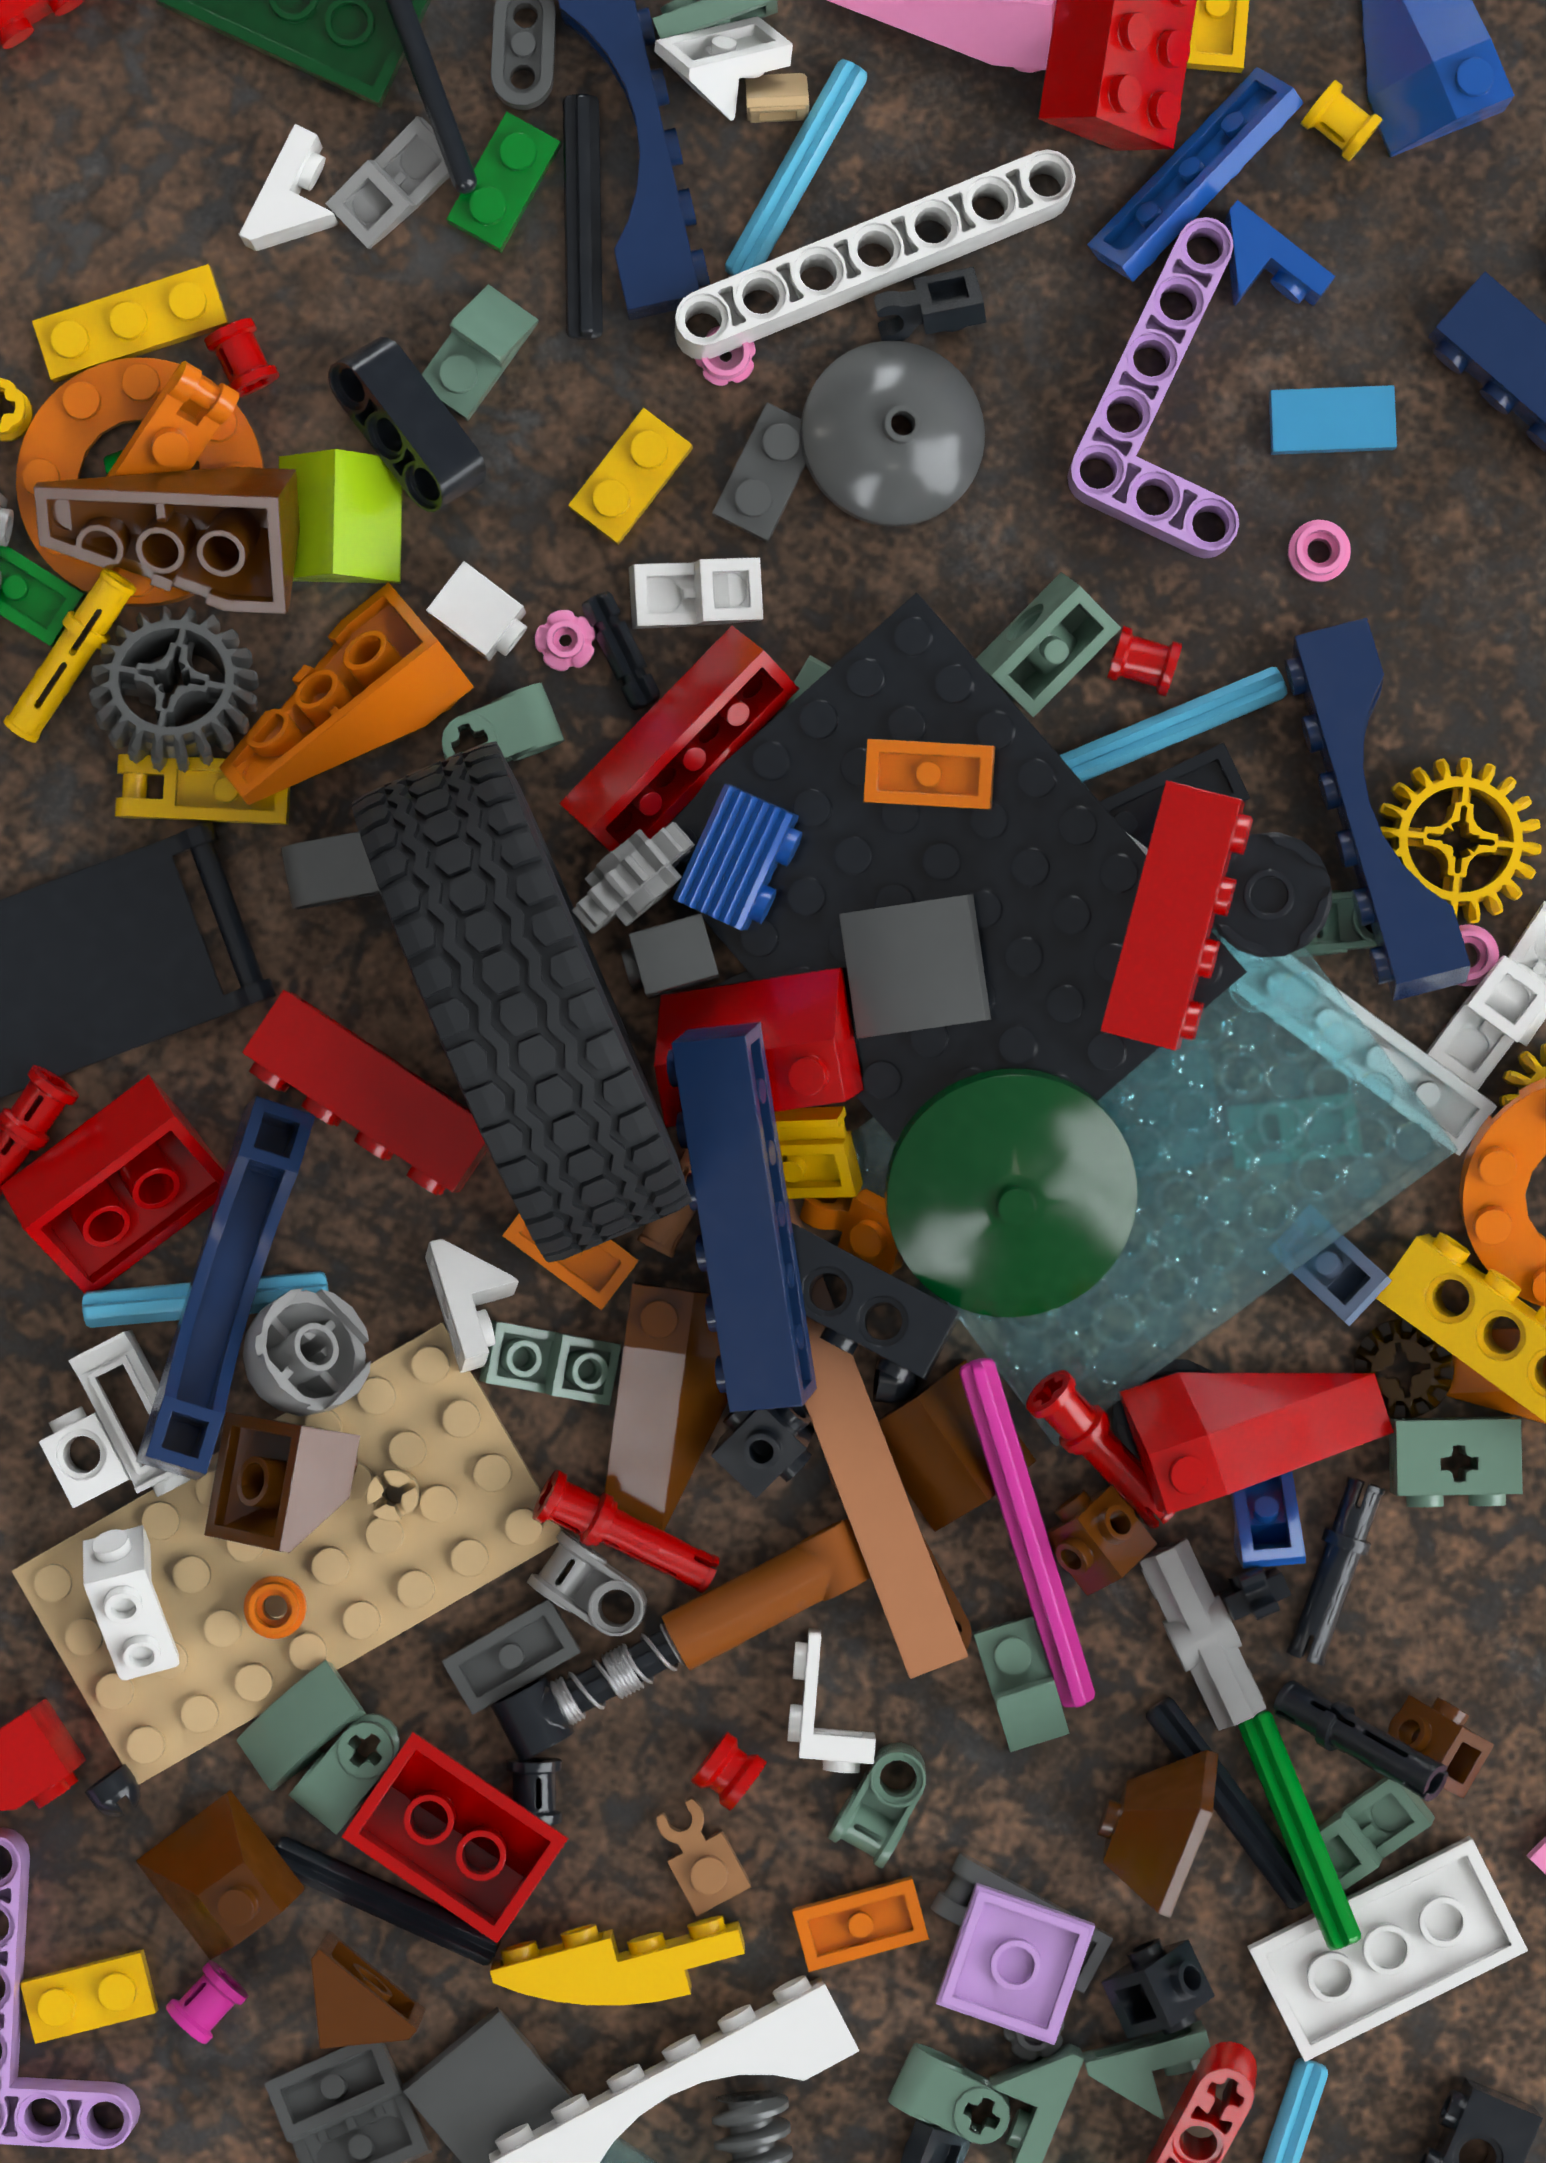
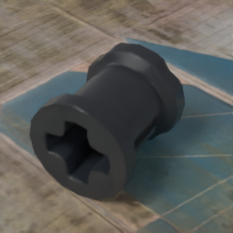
M528 1757L523 1760H518V1758L507 1759L506 1770L513 1773V1800L550 1825L562 1823V1812L556 1810L555 1773L562 1770V1760L550 1757Z

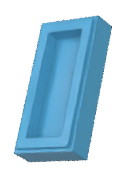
M1394 385L1270 390L1271 455L1395 450L1397 447Z

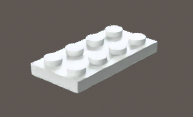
M1470 1836L1347 1896L1346 1898L1361 1932V1939L1352 1945L1339 1950H1330L1325 1943L1315 1915L1312 1913L1247 1946L1304 2062L1528 1951Z

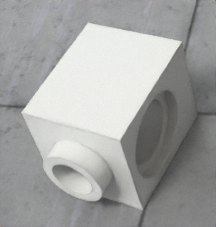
M465 561L462 562L426 609L433 620L487 661H490L497 651L504 656L508 655L527 629V626L520 622L526 614L524 606Z
M81 1406L49 1422L54 1434L39 1441L72 1508L130 1480L96 1412L87 1416ZM78 1436L89 1437L99 1446L100 1460L93 1470H82L71 1460L70 1447Z

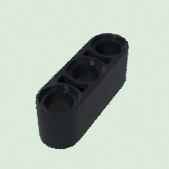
M379 337L330 366L328 381L335 398L410 498L420 508L427 512H436L484 482L486 467L477 447L395 341L388 337Z

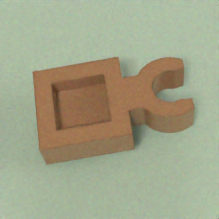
M691 1796L685 1799L687 1809L692 1815V1822L689 1826L682 1829L673 1827L664 1811L657 1814V1826L665 1839L677 1843L682 1850L669 1857L667 1862L697 1917L751 1888V1882L724 1831L721 1829L708 1837L705 1836L702 1830L704 1824L703 1808Z

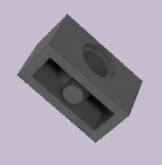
M702 913L630 933L629 938L632 948L621 951L630 986L633 990L644 987L648 999L720 979Z

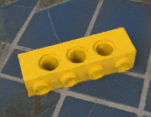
M1439 1232L1436 1238L1429 1233L1416 1236L1388 1276L1392 1281L1376 1299L1546 1422V1378L1543 1374V1363L1546 1359V1307L1541 1306L1538 1311H1535L1517 1298L1521 1289L1512 1280L1494 1269H1490L1485 1275L1466 1261L1471 1254L1469 1250L1447 1234ZM1450 1279L1461 1282L1468 1290L1469 1304L1462 1314L1451 1312L1442 1301V1289ZM1500 1316L1512 1319L1519 1327L1520 1342L1513 1351L1502 1349L1493 1339L1492 1327Z

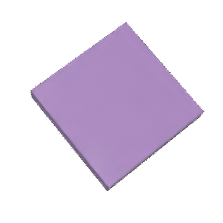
M976 1882L935 2000L936 2004L1055 2045L1095 1929V1924Z

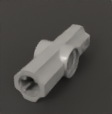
M1185 1537L1170 1542L1145 1555L1139 1563L1148 1586L1166 1619L1162 1621V1624L1185 1672H1191L1218 1731L1236 1726L1267 1709L1262 1700L1263 1696L1239 1650L1242 1643L1219 1595L1214 1597L1188 1539Z

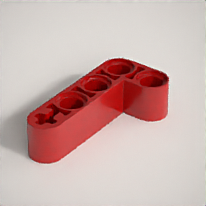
M1228 2041L1219 2042L1206 2051L1145 2163L1222 2162L1249 2113L1254 2100L1257 2064L1249 2049L1242 2044ZM1227 2078H1231L1223 2091L1221 2101L1215 2096L1217 2084L1222 2085L1226 2082ZM1192 2126H1202L1212 2131L1213 2135L1199 2138L1191 2135L1186 2129Z

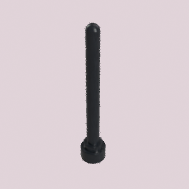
M385 0L452 184L457 192L469 194L477 186V177L412 0Z

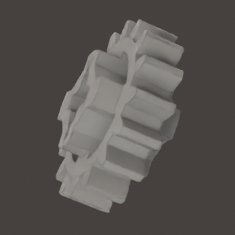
M672 822L666 828H662L651 839L642 830H638L619 847L606 855L585 878L592 888L576 904L572 912L591 934L607 926L616 916L625 926L630 925L671 891L670 889L682 878L675 867L679 864L680 860L691 852L690 850L695 844L676 822Z

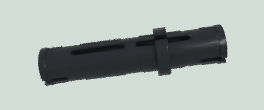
M1347 1476V1484L1332 1528L1326 1527L1324 1529L1321 1540L1325 1541L1326 1545L1291 1644L1286 1650L1290 1655L1301 1659L1302 1656L1304 1657L1311 1635H1313L1314 1641L1306 1661L1322 1666L1325 1665V1657L1354 1578L1360 1556H1367L1370 1550L1371 1543L1366 1541L1382 1495L1384 1496L1386 1489L1375 1484H1368L1361 1507H1359L1358 1501L1365 1481L1351 1476Z
M1295 1680L1286 1683L1279 1691L1274 1703V1709L1276 1710L1274 1714L1315 1736L1317 1745L1328 1751L1338 1749L1372 1770L1409 1789L1427 1802L1432 1801L1442 1791L1448 1777L1446 1765L1423 1755L1395 1737L1355 1716L1353 1707L1342 1701L1332 1703L1313 1693Z

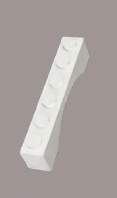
M802 1975L775 1989L772 1993L776 2000L754 2012L749 2004L728 2013L717 2021L721 2030L701 2041H698L696 2035L692 2034L669 2045L662 2051L665 2060L645 2071L642 2070L640 2064H635L618 2072L606 2081L610 2089L587 2101L584 2093L562 2102L551 2110L554 2119L532 2131L529 2124L526 2123L506 2132L495 2140L498 2149L489 2154L490 2163H600L613 2142L640 2115L675 2093L702 2082L736 2075H776L805 2081L859 2052V2049L822 1979L818 1977L809 1982L806 1975Z

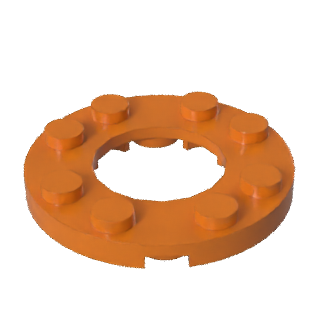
M126 358L91 367L65 382L44 402L31 421L23 438L16 469V492L25 529L35 548L51 568L67 582L85 593L92 589L100 577V572L103 568L39 545L34 486L37 482L80 479L85 458L97 440L103 434L122 424L142 422L180 365L178 363L155 358ZM204 375L201 376L203 379L207 380L208 382L212 383L213 385L218 386L216 383H214L212 380H210V379L207 378L206 376H204ZM188 399L182 404L180 409L196 418L202 406ZM237 404L232 414L219 426L198 458L199 470L226 467L265 468L255 432ZM119 567L111 569L130 581L137 589L124 606H162L195 596V594L175 587L167 591L150 585V578Z
M1545 1077L1518 1091L1519 1096L1505 1105L1493 1118L1489 1115L1481 1125L1465 1156L1460 1178L1459 1201L1465 1230L1475 1253L1488 1271L1494 1269L1518 1285L1521 1289L1519 1297L1533 1304L1546 1307V1237L1537 1231L1529 1218L1525 1195L1533 1170L1546 1155Z

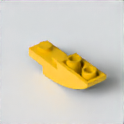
M723 1915L688 1924L689 1934L665 1940L663 1932H654L627 1941L629 1950L619 1953L613 1929L598 1933L597 1925L589 1924L561 1933L562 1943L538 1949L536 1940H531L500 1950L502 1959L493 1961L490 1975L492 1982L496 1985L524 1995L554 2002L580 2005H632L658 2002L691 1995L692 1983L688 1969L745 1954V1942L739 1920L725 1924Z

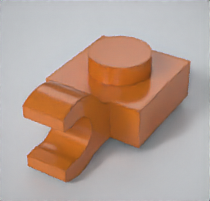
M864 1188L853 1198L804 1199L799 1218L807 1225L817 1229L841 1231L839 1248L890 1275L902 1266L903 1258L896 1247L889 1227L885 1198Z

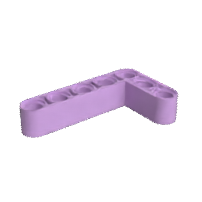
M1209 217L1197 218L1191 221L1179 234L1073 457L1067 475L1069 489L1074 497L1082 503L1201 558H1212L1225 552L1236 537L1239 528V518L1234 506L1225 498L1149 463L1136 455L1232 255L1233 239L1228 228L1219 220ZM1197 237L1209 238L1218 248L1219 259L1212 264L1203 265L1196 263L1187 252L1186 245L1188 241ZM1176 292L1183 294L1191 302L1193 313L1185 320L1177 321L1170 319L1161 310L1160 299L1168 293ZM1144 348L1156 349L1166 360V370L1158 376L1150 377L1143 375L1135 367L1133 355ZM1115 404H1128L1137 411L1140 425L1132 432L1123 433L1116 431L1107 421V410ZM1091 459L1103 460L1113 471V482L1105 488L1096 489L1089 487L1081 478V465ZM1150 485L1160 487L1169 498L1168 510L1161 515L1155 516L1143 512L1136 500V494L1139 489ZM1202 512L1215 513L1224 523V537L1216 542L1201 540L1193 530L1192 522L1194 516Z
M2 1827L0 1828V1845L9 1851L12 1857V1867L8 1874L0 1875V1910L5 1913L9 1922L8 1933L0 1936V1975L5 1982L6 1988L4 1996L0 1998V2043L2 2046L0 2058V2144L100 2150L115 2148L125 2141L137 2124L140 2115L139 2100L134 2091L124 2084L106 2081L18 2077L23 1997L20 1983L24 1979L30 1852L29 1846L22 1835L13 1829ZM41 2098L52 2100L61 2111V2122L55 2126L40 2124L32 2114V2102ZM105 2101L117 2105L123 2113V2126L112 2130L103 2128L94 2118V2105Z

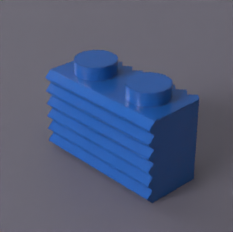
M724 784L673 899L739 930H748L752 920L762 924L776 895L777 890L769 887L768 884L777 868V864L780 863L787 867L801 841L803 832L794 829L799 816L735 786Z

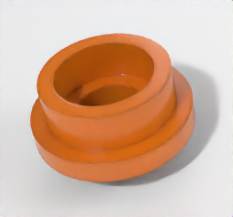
M275 1575L260 1579L249 1589L244 1600V1615L248 1625L257 1634L270 1639L284 1638L294 1633L303 1623L307 1612V1601L304 1592L296 1582L284 1576ZM271 1595L281 1596L287 1603V1612L281 1618L271 1617L265 1610V1601Z

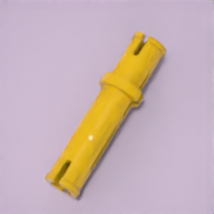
M102 569L100 577L88 592L77 611H68L62 621L65 627L64 631L41 666L36 670L11 713L5 717L3 723L7 728L29 742L36 743L38 741L40 733L52 718L65 696L70 692L73 684L96 649H101L102 644H108L111 638L107 632L121 613L130 596H133L137 590L130 581L113 570ZM101 609L102 612L77 649L73 648L74 643L95 611ZM61 663H66V667L42 702L38 701V698Z

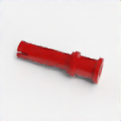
M33 1065L27 1075L30 1081L12 1108H3L0 1113V1186L14 1176L31 1150L38 1151L46 1146L50 1139L47 1132L66 1104L74 1105L79 1098V1094L71 1085L56 1074L38 1065Z
M1058 1370L1042 1379L1028 1396L1026 1409L1035 1418H1044L1060 1435L1059 1444L1063 1449L1074 1455H1082L1110 1485H1113L1120 1496L1136 1511L1149 1528L1159 1527V1521L1154 1517V1514L1157 1515L1163 1524L1168 1522L1175 1513L1167 1515L1157 1511L1142 1463L1109 1429L1110 1421L1107 1412L1099 1405H1091L1076 1390L1075 1378L1068 1371Z
M558 1469L551 1474L536 1502L532 1516L533 1520L541 1524L549 1520L578 1534L579 1542L588 1547L591 1545L596 1547L600 1543L612 1547L645 1565L695 1588L700 1593H703L708 1588L717 1571L711 1567L716 1568L719 1565L720 1558L718 1556L698 1549L618 1509V1503L614 1500V1497L605 1492L597 1496L567 1481V1474Z

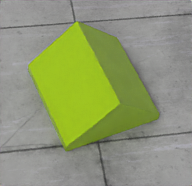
M330 449L279 456V469H296L300 531L293 582H389L401 584L403 487L379 455Z

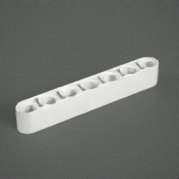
M1048 149L1036 151L694 291L684 297L677 307L675 316L676 342L682 352L691 358L699 360L707 357L708 359L715 358L741 347L743 343L754 342L1054 219L1064 211L1069 203L1076 178L1074 167L1069 159L1058 151ZM1039 174L1050 175L1058 181L1061 191L1054 196H1041L1031 188L1029 179ZM983 197L994 198L1004 208V215L994 220L983 219L975 213L972 203ZM922 221H937L944 226L948 236L939 243H928L919 238L915 227ZM866 244H880L890 253L891 259L883 266H868L862 262L858 256V251ZM822 267L831 273L834 282L827 289L818 291L807 287L800 276L808 268ZM763 290L773 295L777 305L768 313L758 314L750 311L745 306L743 299L752 291ZM705 313L716 318L720 328L712 336L697 337L690 333L686 327V322L695 314Z

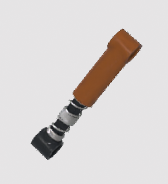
M849 1518L841 1519L813 1533L795 1544L793 1548L661 1615L664 1624L660 1623L659 1625L661 1630L649 1636L641 1633L640 1641L628 1647L625 1643H622L621 1646L618 1645L617 1648L614 1647L613 1650L606 1651L605 1654H601L602 1661L600 1662L592 1658V1666L574 1674L568 1671L567 1679L559 1676L554 1681H549L546 1676L539 1677L491 1704L490 1706L518 1760L528 1758L574 1732L572 1724L576 1723L577 1720L580 1721L581 1718H585V1711L594 1706L604 1709L605 1701L615 1695L623 1699V1696L635 1692L636 1689L639 1690L640 1687L643 1688V1681L652 1683L655 1674L667 1668L676 1671L678 1662L692 1670L818 1602L832 1599L870 1579V1573Z

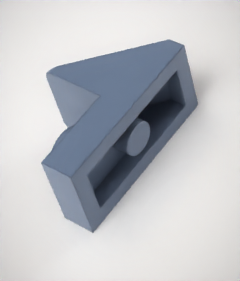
M1311 1205L1302 1212L1268 1249L1274 1257L1348 1326L1361 1315L1392 1281Z

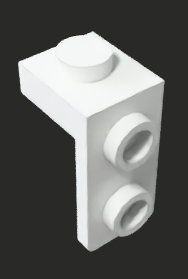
M141 1525L126 1530H109L96 1538L83 1541V1585L118 1677L121 1680H129L177 1667L179 1665V1653L151 1581V1548L144 1526Z
M809 1628L808 1642H795L792 1679L804 1680L802 1705L790 1704L787 1741L799 1742V1758L823 1760V1770L860 1773V1763L874 1764L876 1743L874 1732L814 1728L821 1629Z

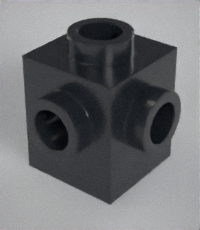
M802 1406L730 1412L723 1421L729 1429L719 1438L711 1457L757 1498L778 1476L788 1482L805 1466L812 1456L806 1449L815 1429L809 1424L811 1422L810 1416Z
M1160 1938L1147 1941L1127 1952L1126 1955L1129 1963L1101 1982L1128 2039L1162 2030L1164 2035L1184 2029L1197 2020L1194 2011L1215 1996L1189 1939L1163 1946Z

